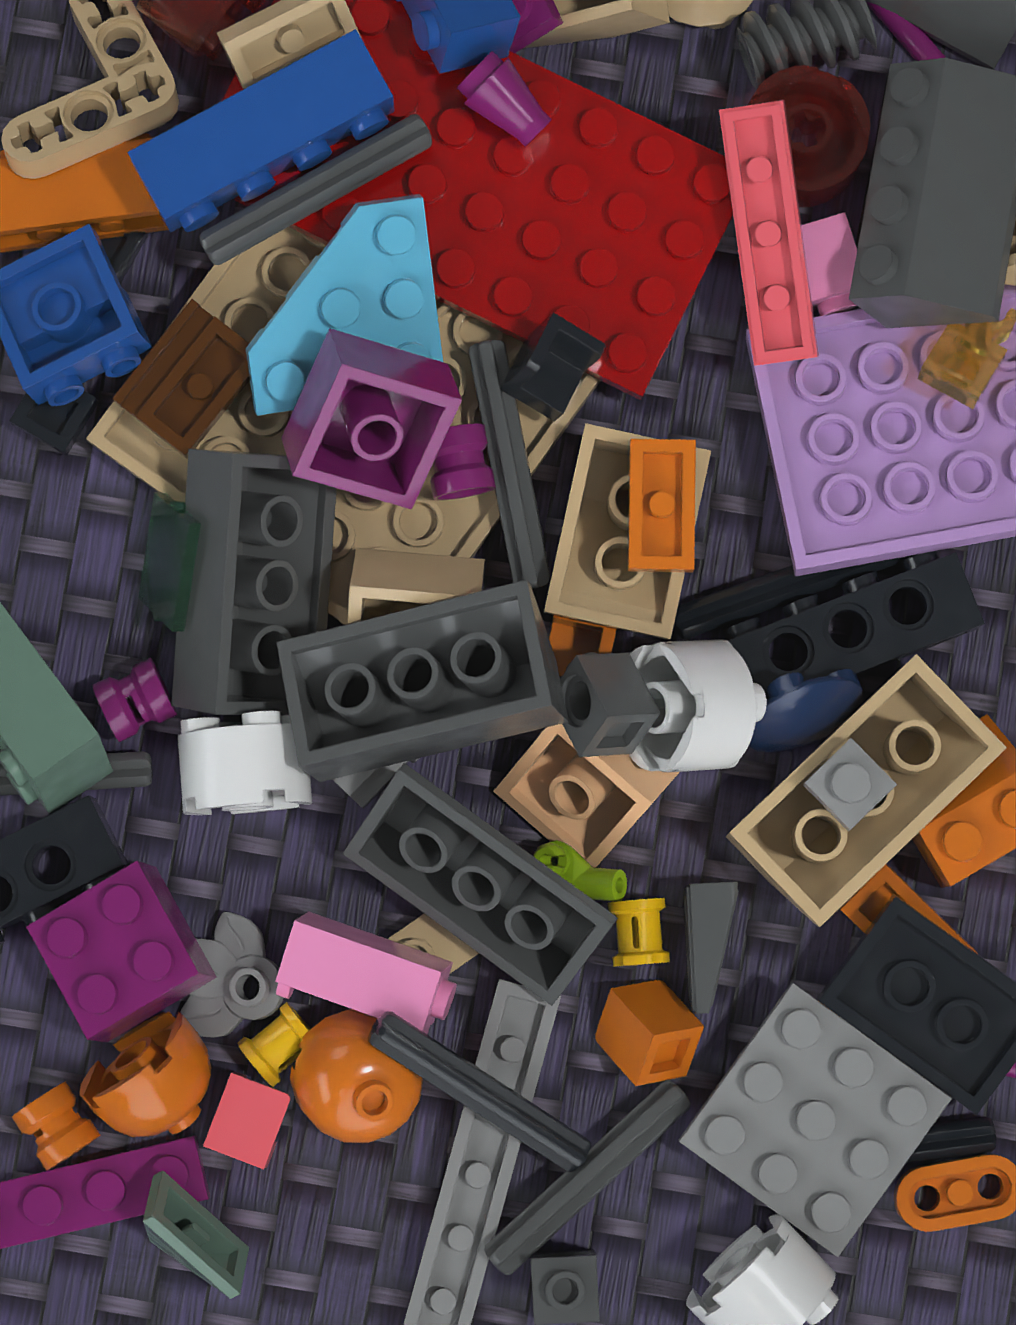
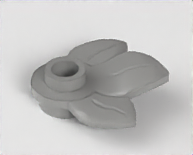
M223 912L215 928L214 940L196 939L217 978L190 993V997L180 1012L201 1037L215 1038L226 1036L243 1019L261 1020L267 1018L280 1007L284 997L276 995L278 982L275 981L279 967L273 961L266 958L264 937L260 929L251 920L241 915ZM253 975L257 978L260 989L257 996L250 1000L244 994L243 985L246 979Z

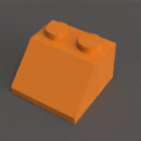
M988 714L979 719L1007 748L912 838L941 888L956 884L1016 849V748Z

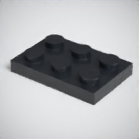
M894 893L817 997L823 1005L976 1115L1016 1062V981Z

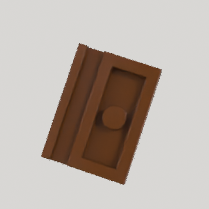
M191 299L112 399L118 406L125 409L150 431L188 459L189 449H196L250 381L246 347L249 342L218 318L208 313L195 300Z

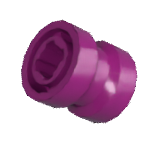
M463 424L449 428L433 462L435 473L430 479L433 500L442 501L466 498L487 493L496 488L493 469L485 464L483 451L488 444L484 424Z
M151 658L134 665L130 674L119 680L108 677L92 685L102 712L118 742L136 735L140 726L151 720L162 723L178 715L175 706H171V696Z

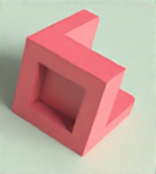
M236 1071L231 1072L203 1147L265 1169L272 1157L277 1143L275 1140L291 1100L289 1094L248 1079L247 1075Z

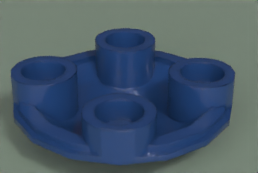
M842 669L828 676L806 681L801 673L793 672L772 681L767 687L770 698L766 700V712L760 721L755 722L749 747L757 752L775 753L791 750L819 741L837 730L858 710L863 701L862 687L855 672L851 669Z

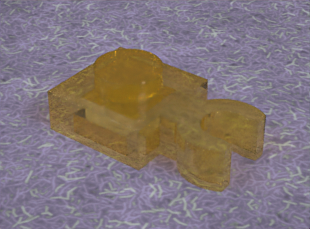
M1011 308L1000 322L965 323V326L961 324L947 325L923 363L917 379L974 409L1003 363L1007 349L998 344L1005 342L1010 337L1016 323V310Z

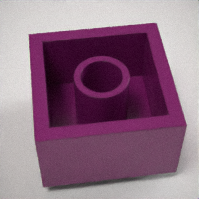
M329 328L281 437L292 476L412 509L462 402L449 365Z
M140 861L133 862L26 926L87 1040L109 1042L217 978L157 867Z

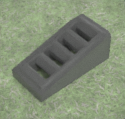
M738 882L688 884L683 889L689 1010L693 1014L710 1013V1008L713 1006L739 892L737 888Z

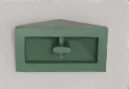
M163 1170L155 1174L152 1179L143 1218V1224L149 1241L228 1298L232 1299L241 1293L249 1247Z

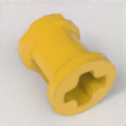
M665 898L608 902L609 912L617 917L618 954L612 957L613 967L670 962L669 952L664 951L662 948L659 912L666 908Z
M288 1002L279 1008L281 1015L252 1039L244 1037L237 1042L238 1047L272 1087L280 1082L279 1074L297 1059L301 1052L299 1044L304 1035L311 1029Z

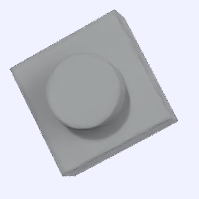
M852 738L803 784L847 831H850L897 785Z

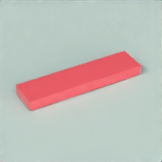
M785 100L719 110L754 366L818 357V345Z

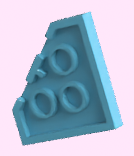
M420 194L355 203L340 223L341 227L319 256L316 255L286 294V300L264 329L261 328L248 344L246 356L253 407L257 416L294 410L329 328L443 362L424 200Z

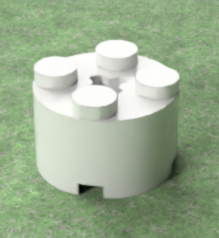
M723 639L658 642L652 645H643L631 652L630 655L661 712L634 752L629 754L631 759L642 769L667 773L735 767L750 744L755 722L760 721L764 717L767 701L763 688L759 684L753 683L744 659L733 648L732 644Z
M281 711L241 714L242 725L241 722H219V718L215 717L193 718L180 721L181 734L178 735L183 814L212 815L211 808L222 807V811H231V814L255 813L297 808L299 804H312L310 774L298 765L290 715L281 716Z
M775 1214L768 1217L774 1228L763 1233L754 1225L738 1237L714 1260L703 1273V1276L711 1283L702 1297L692 1289L687 1298L686 1305L704 1325H802L805 1321L810 1325H814L827 1316L838 1301L839 1297L831 1290L836 1277L835 1271L781 1215Z

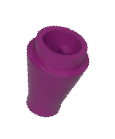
M493 51L457 87L467 98L464 105L517 138L525 147L552 120L543 111L510 59L507 58L503 62Z

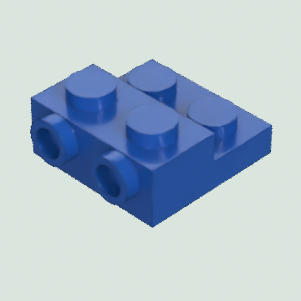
M90 224L0 269V338L23 390L38 405L46 401L51 406L68 404L83 394L84 387L82 383L104 372L108 377H119L128 374L141 364L139 354L152 348L128 293L120 285L100 238Z

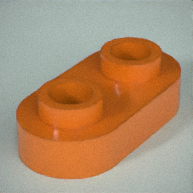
M981 1154L916 1166L906 1171L895 1186L894 1205L896 1211L908 1225L925 1232L1003 1219L1016 1211V1165L1000 1155ZM986 1174H994L1000 1182L998 1193L991 1198L982 1197L978 1191V1182ZM925 1185L932 1186L937 1193L935 1205L927 1210L919 1209L914 1200L916 1191Z

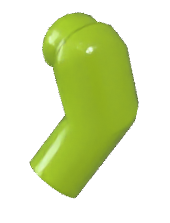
M556 840L542 844L533 855V857L593 900L622 901L626 894L627 877L623 870L593 868L571 845Z

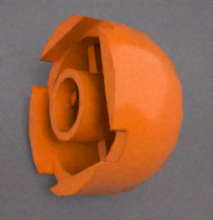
M348 1009L325 1017L304 1035L299 1044L301 1052L296 1059L295 1070L291 1066L290 1082L299 1107L322 1133L344 1143H369L391 1135L408 1121L420 1101L423 1078L372 1046L368 1041V1036L378 1018L354 1009Z
M170 1011L163 1012L142 1022L113 1044L117 1051H121V1053L107 1068L97 1060L89 1069L80 1086L79 1095L93 1112L111 1128L130 1137H149L168 1130L171 1134H177L189 1127L201 1113V1108L198 1104L208 1090L211 1076L208 1049L197 1031L183 1014L178 1012L175 1019Z

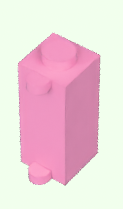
M307 912L294 920L275 981L278 982L276 995L289 999L295 988L376 1018L390 1011L428 1034L435 1018L441 1020L446 1018L457 984L448 981L453 965L451 961L312 912Z

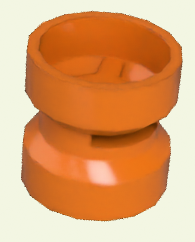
M66 1081L46 1092L12 1116L22 1134H34L35 1142L38 1145L36 1156L46 1171L57 1166L101 1136L91 1119L82 1118L78 1112L75 1113L73 1110L76 1096Z

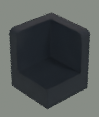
M553 312L530 333L527 340H524L500 389L555 422L564 414L583 373L601 358L606 345Z

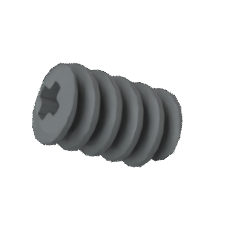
M791 0L790 15L779 3H772L768 5L766 10V24L755 11H749L743 16L742 32L736 27L740 54L749 79L758 93L765 91V72L771 70L779 82L785 85L788 84V65L795 62L805 77L812 75V56L819 54L828 68L832 69L836 67L837 47L842 46L853 61L858 60L860 57L861 39L866 38L871 46L877 49L874 25L866 0H813V6L808 0Z

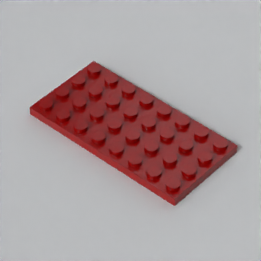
M273 0V2H272L271 5H273V4H275V3H277V2H279V1H281V0ZM345 0L364 45L393 95L395 112L387 115L388 124L375 134L361 140H355L353 135H350L330 146L332 154L314 167L299 171L295 165L273 177L276 184L264 194L249 201H242L240 196L233 200L248 207L408 116L418 114L431 133L432 145L430 148L289 227L327 245L341 227L340 223L355 203L420 194L424 200L436 300L521 342L527 340L530 333L554 312L606 345L601 358L584 373L642 400L733 218L725 156L510 51L508 57L501 60L504 62L507 58L510 59L543 111L552 119L525 147L517 138L464 105L467 98L457 87L479 64L439 74L428 51L421 50L417 45L413 34L412 21L401 1ZM236 74L222 101L243 90Z

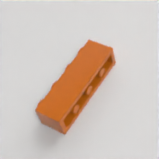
M144 133L62 170L37 179L23 178L15 174L8 165L4 150L0 151V253L44 247L87 224L94 228L100 239L124 236L123 233L137 231L150 233L169 230L127 153L153 139L152 136Z

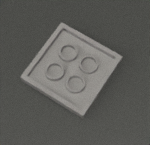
M791 982L678 1140L836 1257H839L952 1098Z

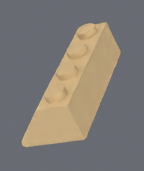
M916 654L727 834L726 838L772 886L816 926L821 927L1007 747ZM852 738L897 785L850 831H847L803 784Z

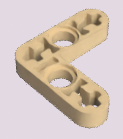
M69 0L74 22L100 68L104 79L25 112L9 121L3 129L1 141L8 165L15 174L31 179L48 176L156 129L174 117L178 110L179 99L173 75L132 0H102L107 2L111 17L103 23L101 15L92 1ZM131 38L140 44L137 52L127 58H114L106 53L109 45L117 39ZM150 89L159 98L148 102L144 96H139V92ZM121 99L123 110L126 109L127 114L120 117L115 101ZM99 110L108 116L105 124L97 130L82 131L74 126L75 119L85 111ZM63 125L67 140L61 142L58 131L55 132L54 127ZM34 139L38 145H41L42 149L31 153L26 146H23V143Z

